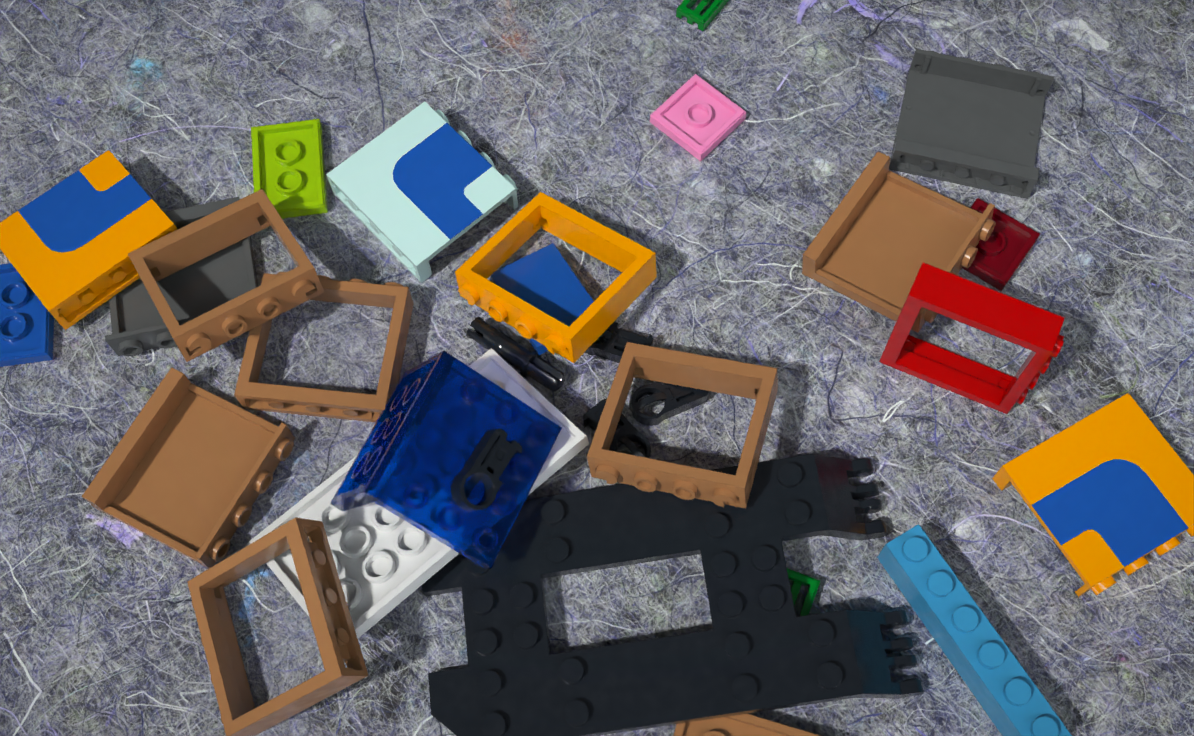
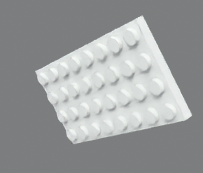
M491 348L249 542L250 544L295 517L322 521L358 639L589 445L587 436ZM500 428L508 434L506 440H516L522 446V453L514 454L499 478L503 484L498 490L494 502L489 507L483 510H464L453 501L451 495L452 481L462 470L487 430ZM473 475L469 476V477L466 479L465 484L467 483V481H468ZM481 480L473 487L467 497V500L474 505L479 503L484 494V486ZM289 549L266 564L309 616Z

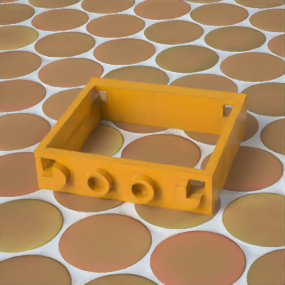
M540 192L455 271L459 288L458 292L461 297L467 300L469 305H477L487 311L494 320L498 322L504 321L514 327L523 337L527 339L532 338L541 343L553 355L557 353L575 363L657 278L656 253ZM540 228L622 272L570 326L563 324L487 280Z

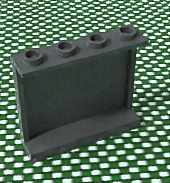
M234 197L166 211L164 213L174 223L176 228L180 229L240 200V198ZM251 236L157 281L179 325L258 287ZM141 278L109 299L112 334L106 335L105 341L118 356H136L145 350L177 346Z

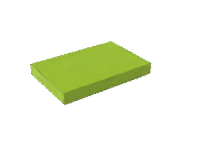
M320 119L251 127L254 193L263 189L282 219L328 213L323 135Z

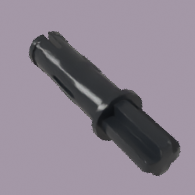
M476 317L471 322L470 326L474 330L468 329L466 336L488 350L492 348L505 361L520 370L521 376H529L553 392L558 391L564 384L565 373L541 358V355H538L536 350L530 351L484 321L481 317Z

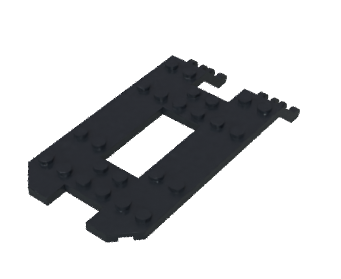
M807 454L758 462L746 509L730 505H724L723 508L711 501L696 498L684 500L676 497L674 494L657 490L645 492L627 484L522 500L422 584V593L426 597L462 591L468 667L428 673L431 715L456 736H600L849 698L897 699L923 694L924 690L919 678L892 682L889 671L892 669L916 667V655L886 657L887 653L913 649L912 639L909 637H901L892 641L882 639V629H899L907 626L908 619L905 610L885 613L840 610L796 617L782 541L820 535L863 541L888 535L885 521L874 520L869 523L857 522L856 518L857 514H872L882 509L880 499L855 500L879 494L877 484L865 483L854 486L849 485L848 478L871 475L874 472L872 459L847 460L819 454ZM738 466L713 469L711 471L736 475ZM701 554L713 630L551 654L543 578Z

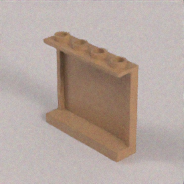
M877 152L803 253L802 274L897 321L922 262L958 275L962 267H970L978 252L977 244L980 240L986 242L994 230L996 222L992 220L995 205L990 203L983 214L889 171L890 157ZM921 307L911 330L918 333L926 321L932 323L938 313Z
M171 367L81 497L101 512L197 563L211 568L216 561L222 560L227 554L230 547V539L237 528L244 526L248 521L253 503L259 494L265 493L271 485L273 472L280 461H285L291 454L295 437L286 424L281 422L278 427L192 384L184 373Z

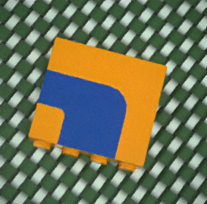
M108 150L1 221L0 250L50 314L67 330L140 278L128 253L178 229Z
M1129 393L1002 465L992 478L1001 491L1011 485L1014 486L1084 582V585L1075 591L1078 597L1089 590H1092L1095 595L1102 593L1117 583L1112 576L1122 570L1128 576L1149 563L1145 556L1153 551H1156L1159 556L1169 552L1181 544L1176 537L1187 531L1191 537L1194 536V475Z

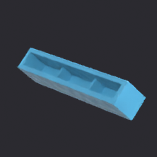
M920 525L914 526L885 544L877 556L878 560L1001 735L1072 736Z

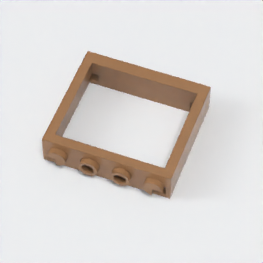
M263 189L128 253L186 362L324 293L314 266ZM271 226L297 267L179 325L157 281Z
M278 272L277 274L264 273L261 285L286 272ZM318 275L324 293L310 299L393 308L376 395L258 383L273 319L249 331L234 393L244 409L391 424L414 305L409 287H404L395 282H387L382 285L367 283L361 279H349L348 281L332 280L327 276Z
M627 342L587 454L591 477L606 480L607 484L618 482L632 485L645 492L657 490L674 494L676 497L684 500L696 498L711 501L723 508L724 505H730L746 509L778 391L777 368ZM633 378L756 399L736 475L610 451L609 448Z
M295 517L187 581L226 736H256L369 676L322 521ZM290 549L325 671L255 708L224 587Z

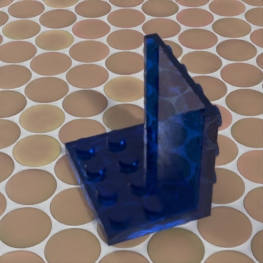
M442 351L404 372L385 409L380 414L330 504L344 512L375 502L485 569L492 568L562 427L446 351ZM500 428L508 434L506 440H516L522 446V453L513 455L500 476L499 480L503 484L498 490L494 502L483 510H465L459 507L452 497V481L462 470L485 432ZM475 474L469 476L464 484L465 496L474 505L479 504L486 494L483 480Z

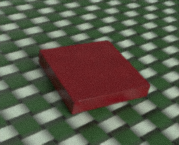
M977 198L970 208L983 214L989 204ZM994 207L992 220L996 222L992 234L986 242L983 240L979 241L976 246L978 252L970 267L962 268L1002 291L1037 241L1040 233Z

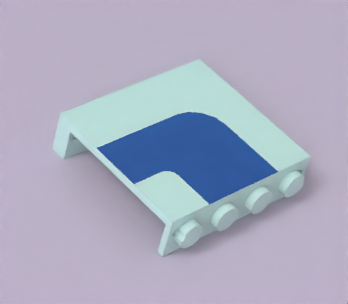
M425 101L326 174L333 193L421 283L432 275L429 260L503 202L508 203L514 210L518 208V188L513 179L507 174L502 176L495 169L494 163L486 153L481 152L479 154L472 147L470 139L461 130L456 132L450 126L445 114L439 109L433 110Z

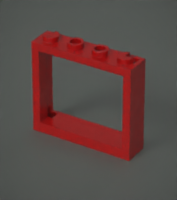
M922 262L879 362L1008 414L1015 403L1020 405L1023 403L1029 389L1033 390L1040 373L1044 374L1052 357L1056 358L1064 343V336L1059 335L1065 317ZM921 307H924L1032 351L1013 377L909 335Z

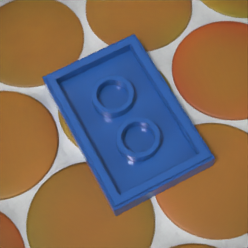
M554 243L496 270L490 276L494 284L567 326H570L594 302ZM532 338L529 339L538 355L548 351L541 343Z
M11 263L1 264L0 367L53 360L54 317Z

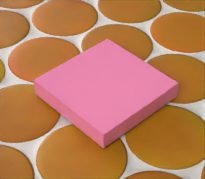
M695 74L650 115V123L699 161H702L746 119L747 112Z

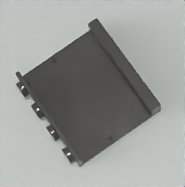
M916 49L909 68L889 169L1028 199L1038 181L1040 168L1034 167L1045 96L1054 80V76L1010 68L1000 64L975 61L966 57L960 58L935 51Z

